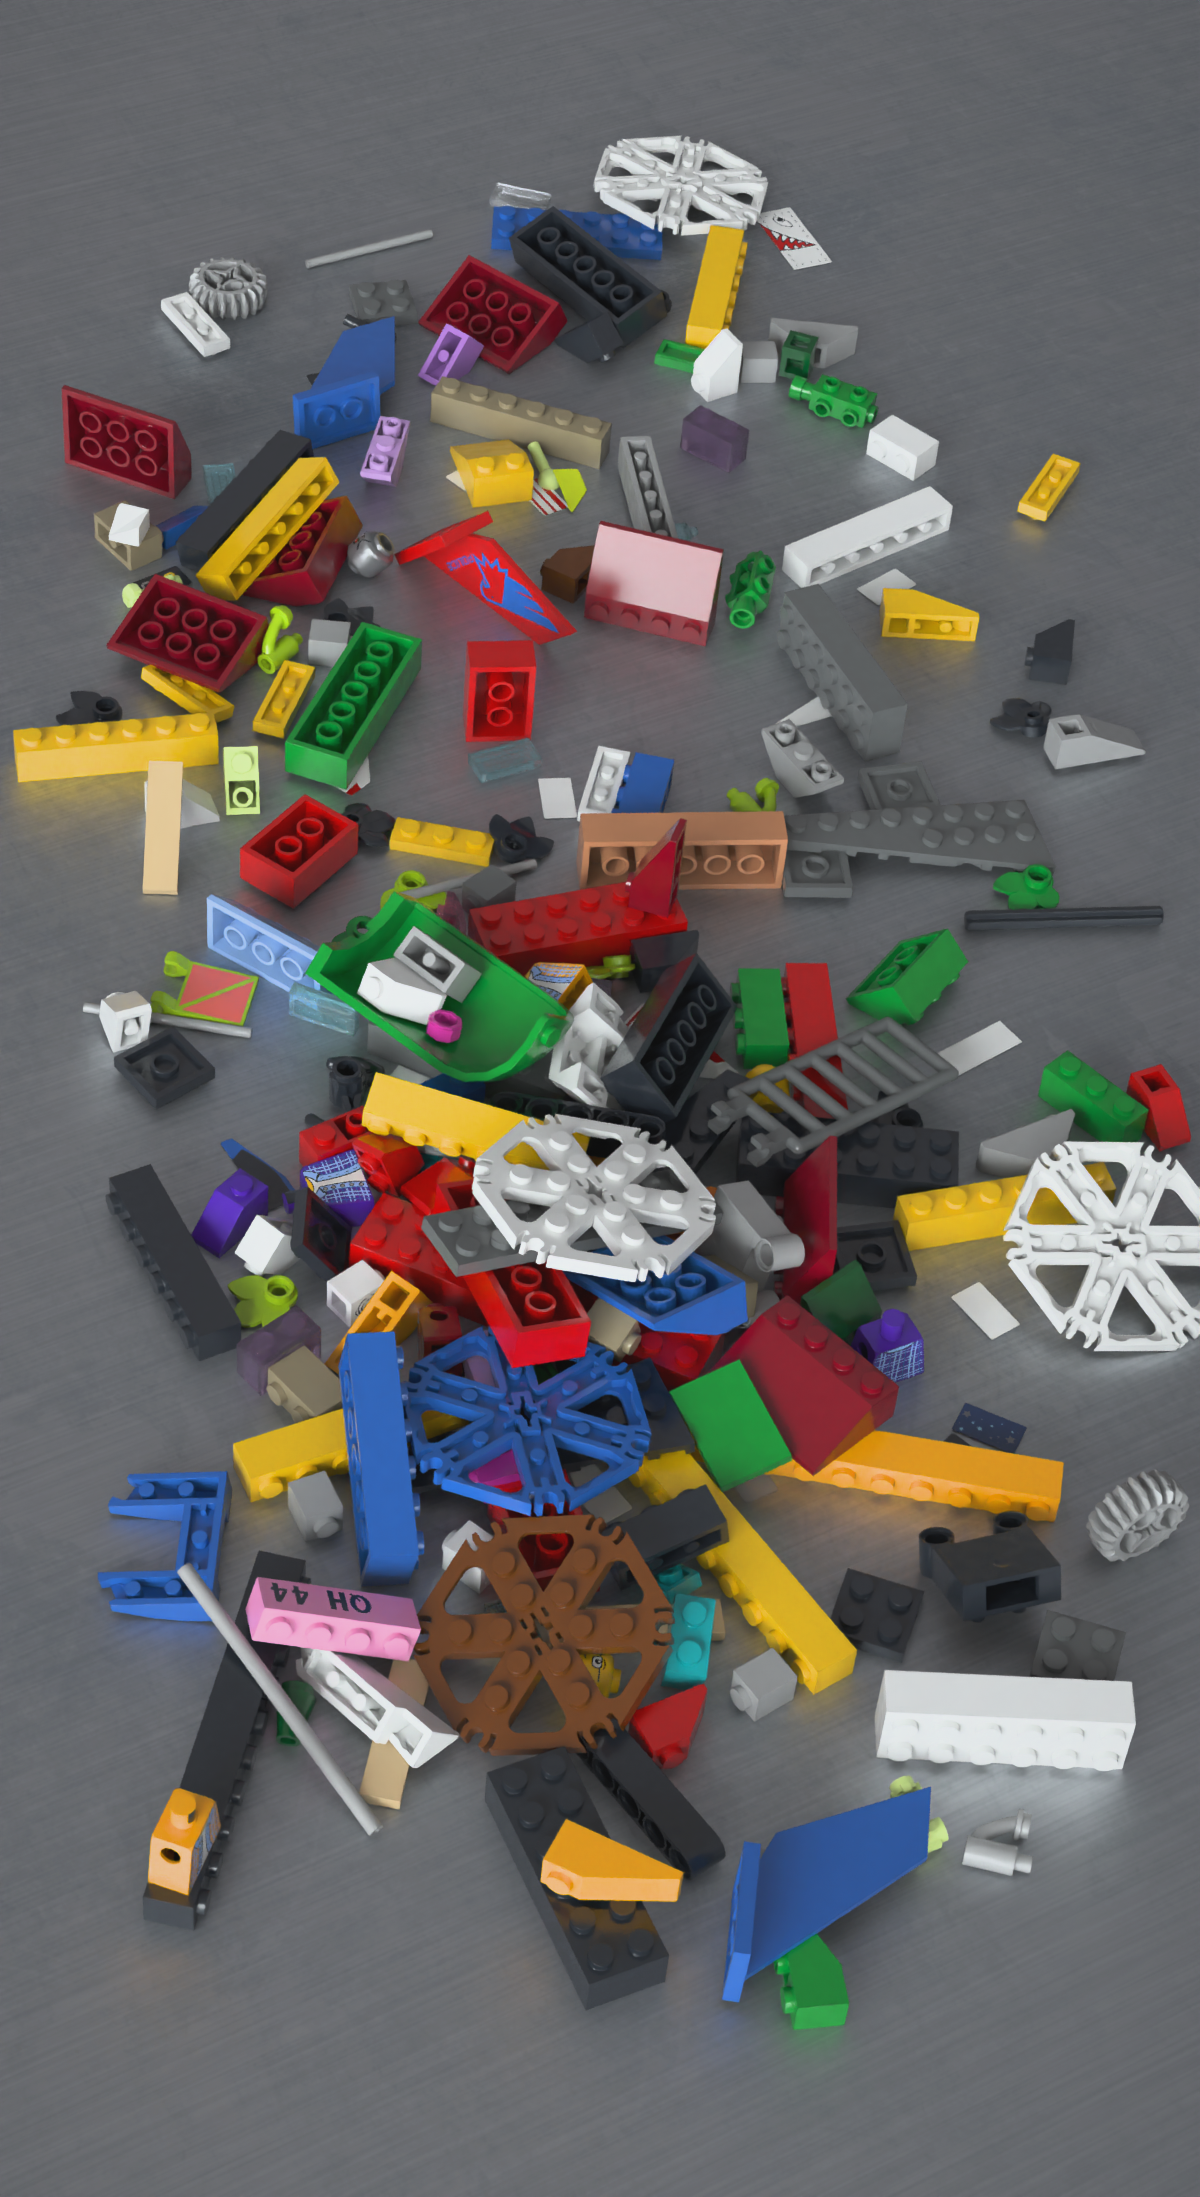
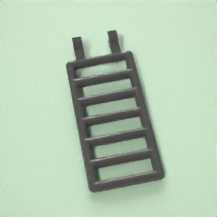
M884 1017L730 1088L727 1092V1097L730 1101L725 1102L721 1100L712 1104L711 1110L717 1116L709 1120L707 1126L716 1134L725 1131L732 1122L749 1115L769 1132L767 1135L759 1133L751 1137V1143L757 1148L748 1153L747 1160L758 1167L766 1163L773 1154L789 1148L795 1154L809 1151L821 1145L829 1136L838 1137L956 1080L959 1076V1071L893 1018ZM888 1032L938 1073L927 1077L877 1038V1036ZM862 1043L913 1083V1085L902 1089L851 1048ZM835 1055L839 1056L888 1095V1097L876 1101L826 1060ZM812 1067L863 1109L850 1113L803 1075L801 1071ZM787 1079L837 1121L825 1126L777 1087L775 1083ZM758 1091L762 1092L811 1133L798 1138L748 1096Z

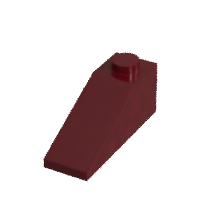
M680 818L641 859L636 872L629 873L625 885V892L630 893L628 907L668 918L679 892L686 819Z

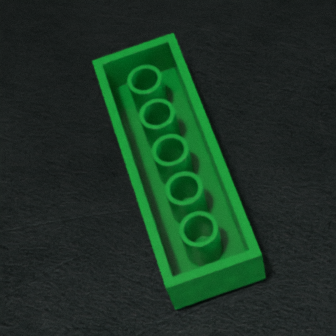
M362 622L286 739L285 771L347 790L421 670L422 639Z

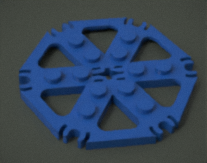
M482 1325L415 1362L414 1367L409 1370L408 1382L403 1381L406 1382L408 1389L407 1406H403L404 1419L410 1418L411 1420L410 1444L416 1466L420 1463V1471L424 1473L429 1469H437L434 1471L433 1483L435 1485L442 1484L441 1489L529 1516H531L532 1504H534L533 1509L537 1516H542L545 1503L555 1505L557 1513L563 1514L566 1501L569 1506V1512L638 1472L639 1466L643 1464L644 1452L648 1453L652 1433L632 1369L627 1372L628 1364L625 1362L618 1366H611L614 1353L606 1351L604 1346L587 1342L585 1357L570 1359L577 1363L538 1385L533 1365L512 1368L490 1326L488 1327V1336H486ZM472 1356H481L489 1362L495 1387L449 1374L445 1371ZM604 1395H614L621 1400L628 1426L578 1412V1410ZM522 1407H523L524 1414H526L527 1417L530 1418V1425H529V1427H528V1424H527V1420L524 1419V1417H523L522 1415H519V1414H521V1408H522ZM435 1410L472 1421L473 1423L438 1443H429L426 1438L421 1415L425 1411ZM556 1447L602 1460L608 1464L609 1469L581 1486L572 1487L565 1481ZM512 1449L522 1489L514 1493L505 1492L499 1488L475 1483L468 1475Z

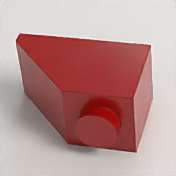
M704 1683L637 1709L629 1721L628 1733L660 1769H673L687 1759L704 1714L708 1690Z

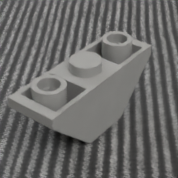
M771 318L768 341H775L776 350L779 354H782V347L790 330L819 337L814 360L815 368H827L855 354L858 326Z
M790 719L762 729V737L775 776L794 798L817 794L844 783L842 775Z
M1072 1109L1058 1114H1051L1040 1121L1029 1125H1021L1013 1131L987 1138L985 1141L980 1142L976 1168L980 1172L1009 1178L1027 1175L1034 1161L1044 1152H1046L1051 1160L1057 1161L1051 1152L1056 1145H1062L1064 1141H1069L1075 1113Z

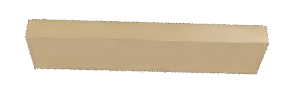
M149 760L143 894L178 895L183 762Z
M393 1659L388 1680L425 1707L430 1685L415 1659H409V1661ZM389 1739L386 1744L375 1743L372 1740L359 1793L368 1804L400 1810L410 1765Z

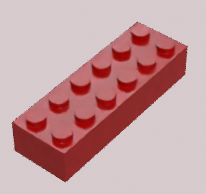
M626 882L469 909L467 936L526 976L532 966L538 962L582 964L585 967L604 965L603 957L630 955L631 940L687 931L688 920L678 899H676L668 918L628 907L630 893L625 892Z
M474 1179L437 1184L433 1214L481 1205L473 1195L472 1185ZM534 1261L463 1276L512 1368L585 1357L591 1320L563 1270L547 1268V1261L543 1264H538Z

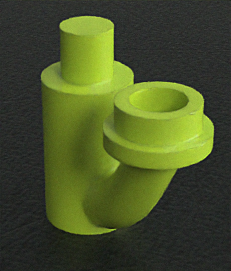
M284 605L275 606L270 610L271 621L263 639L262 653L257 658L259 667L267 674H273L282 666L284 660L289 661L299 652V645L303 643L302 636L297 632L291 636L283 635L277 640L280 629L288 628L293 620L291 610Z
M764 778L757 783L755 792L757 798L764 802L763 808L747 792H739L737 788H731L726 794V797L730 800V809L733 812L776 811V794L779 791V784L770 778Z

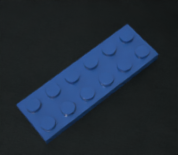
M494 206L491 249L512 250L509 237L546 210L540 208L526 209L514 208L512 206ZM559 210L619 258L661 260L662 232L658 231V224L654 226L653 230L621 213L614 215L599 214L592 211L585 213Z

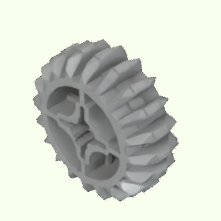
M221 257L220 260L210 259L209 263L201 262L200 267L194 268L189 280V294L207 314L211 315V318L222 317L223 321L226 318H232L235 321L236 317L246 319L248 314L255 315L257 310L263 309V304L268 296L266 275L262 273L261 268H256L255 263H246L245 259L235 260L234 257L231 259Z
M1157 1469L1151 1470L1148 1474L1141 1472L1136 1478L1129 1477L1125 1483L1117 1485L1116 1489L1111 1493H1106V1498L1095 1505L1096 1510L1090 1513L1086 1528L1092 1545L1109 1561H1116L1118 1559L1126 1561L1129 1557H1136L1148 1552L1153 1547H1159V1543L1164 1539L1170 1538L1172 1531L1179 1529V1522L1183 1521L1187 1516L1186 1512L1190 1505L1187 1502L1188 1497L1184 1493V1488L1166 1471L1159 1472Z

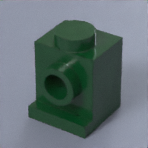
M790 330L782 347L779 376L793 380L796 375H800L809 379L814 368L816 345L819 337Z

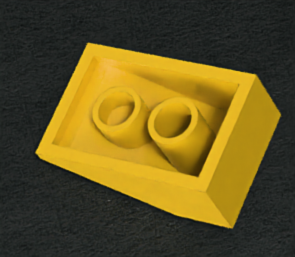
M509 439L450 446L451 456L473 508L532 500L534 470L526 452Z

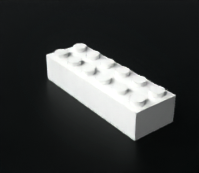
M885 1670L875 1711L876 1758H889L893 1761H906L908 1759L931 1760L935 1763H946L949 1761L972 1762L976 1765L999 1763L1013 1764L1018 1767L1042 1765L1054 1766L1059 1769L1085 1767L1095 1768L1100 1771L1122 1769L1136 1726L1132 1682Z

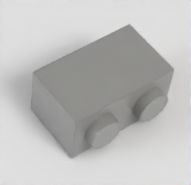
M413 926L394 953L396 958L461 1003L482 975L474 967L415 926Z

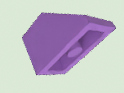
M446 323L418 376L435 386L442 376L458 380L471 371L484 345Z

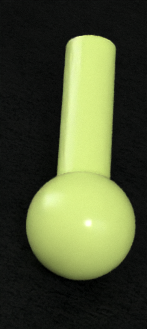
M530 443L528 450L540 473L538 476L539 486L546 490L560 488L553 469L550 468L539 443Z

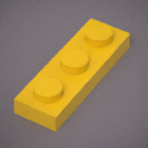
M1052 454L1020 500L1017 512L1026 514L1034 519L1046 521L1078 475L1081 463Z
M284 660L253 719L254 732L284 739L315 678V667Z
M153 665L142 668V680L191 714L214 712L216 723L233 716L234 705L211 689L157 669Z
M397 817L390 837L389 849L488 867L496 841L490 833Z

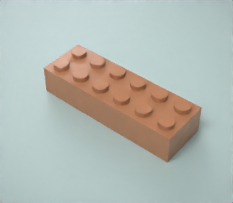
M783 811L580 814L576 859L579 890L626 882L629 873L636 872L641 859L680 818L686 819L687 824L679 890L781 888L788 844Z

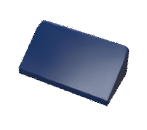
M194 505L156 525L163 534L164 541L162 547L167 550L176 545L179 537L186 532L196 521L197 517L209 506Z

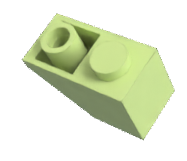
M258 746L224 747L222 751L226 815L260 814Z

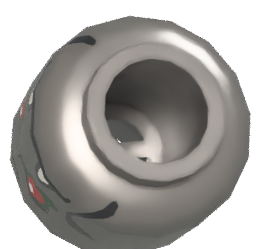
M367 531L348 546V565L354 573L361 574L367 578H373L392 564L395 550L394 545L386 534Z

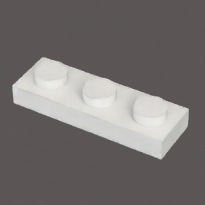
M188 292L161 300V310L204 357L230 349V338Z
M598 746L578 809L577 821H580V814L611 813L612 809L616 808L619 786L623 785L624 770L626 764L629 765L631 752Z

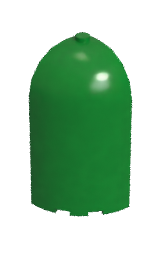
M395 891L379 913L366 924L368 932L359 938L351 935L339 942L322 943L305 972L317 983L439 1072L462 1082L501 1081L516 1075L549 1053L574 1022L573 1014L548 992L412 896ZM413 926L437 940L482 973L462 1003L449 995L446 996L441 1010L452 1011L462 1019L460 1038L451 1043L434 1040L426 1033V1025L383 1013L357 994L368 964L395 958L394 953Z

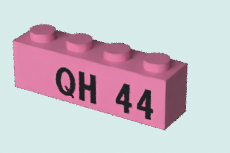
M263 1577L256 1578L245 1608L251 1637L254 1641L409 1661L421 1631L413 1599Z

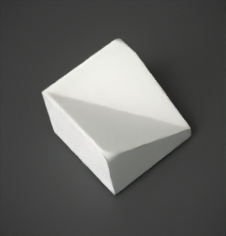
M120 503L109 533V540L139 547L150 528L149 509Z

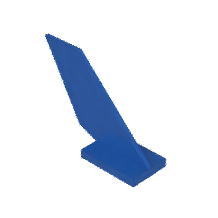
M395 316L343 331L311 389L293 394L294 433L311 439L312 449L376 429L381 416L380 395L395 386Z
M931 1787L777 1832L761 1858V1844L744 1841L732 1889L722 2000L739 2002L745 1980L926 1862L928 1856Z

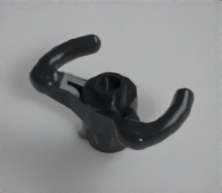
M357 1056L328 1058L326 1066L332 1070L329 1073V1099L334 1106L342 1109L343 1114L360 1107L368 1088L372 1086L375 1073L385 1075L384 1067L372 1060ZM313 1113L307 1114L305 1117V1123L309 1127L325 1121Z

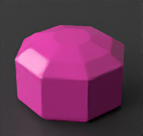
M441 1009L429 1014L426 1033L430 1037L445 1043H451L460 1038L462 1019L452 1011Z

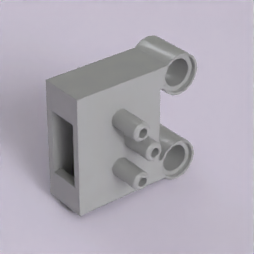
M749 1181L718 1185L714 1199L724 1212L721 1223L714 1225L712 1234L693 1252L700 1256L716 1255L758 1281L755 1316L748 1318L747 1322L738 1325L739 1328L745 1329L749 1328L762 1313L780 1301L774 1291L764 1290L770 1272L800 1266L804 1261L805 1248L801 1238L787 1229L782 1217L775 1214Z

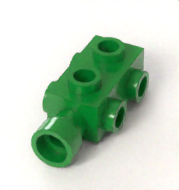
M822 374L816 384L810 383L808 378L796 375L789 390L790 398L802 401V399L810 401L808 409L813 410L817 416H830L839 419L847 427L858 426L864 428L867 422L873 424L879 407L875 406L877 393Z
M761 550L749 553L746 559L737 563L735 572L730 575L732 587L731 591L725 595V601L731 609L730 621L738 628L745 629L751 627L755 622L756 614L762 613L769 605L776 566L771 557L765 555Z

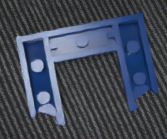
M228 1472L129 1474L127 1480L134 1487V1490L126 1500L112 1497L108 1504L110 1513L155 1520L182 1521L175 1570L98 1572V1581L101 1588L111 1587L116 1598L109 1601L111 1610L154 1619L213 1622L177 1572L185 1564L191 1563L219 1601L220 1585L218 1573L225 1522H229L233 1491Z

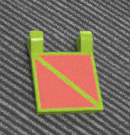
M170 951L166 954L164 974L168 977L185 976L177 1000L163 991H154L150 999L152 1012L244 1027L259 977L193 962L175 951Z

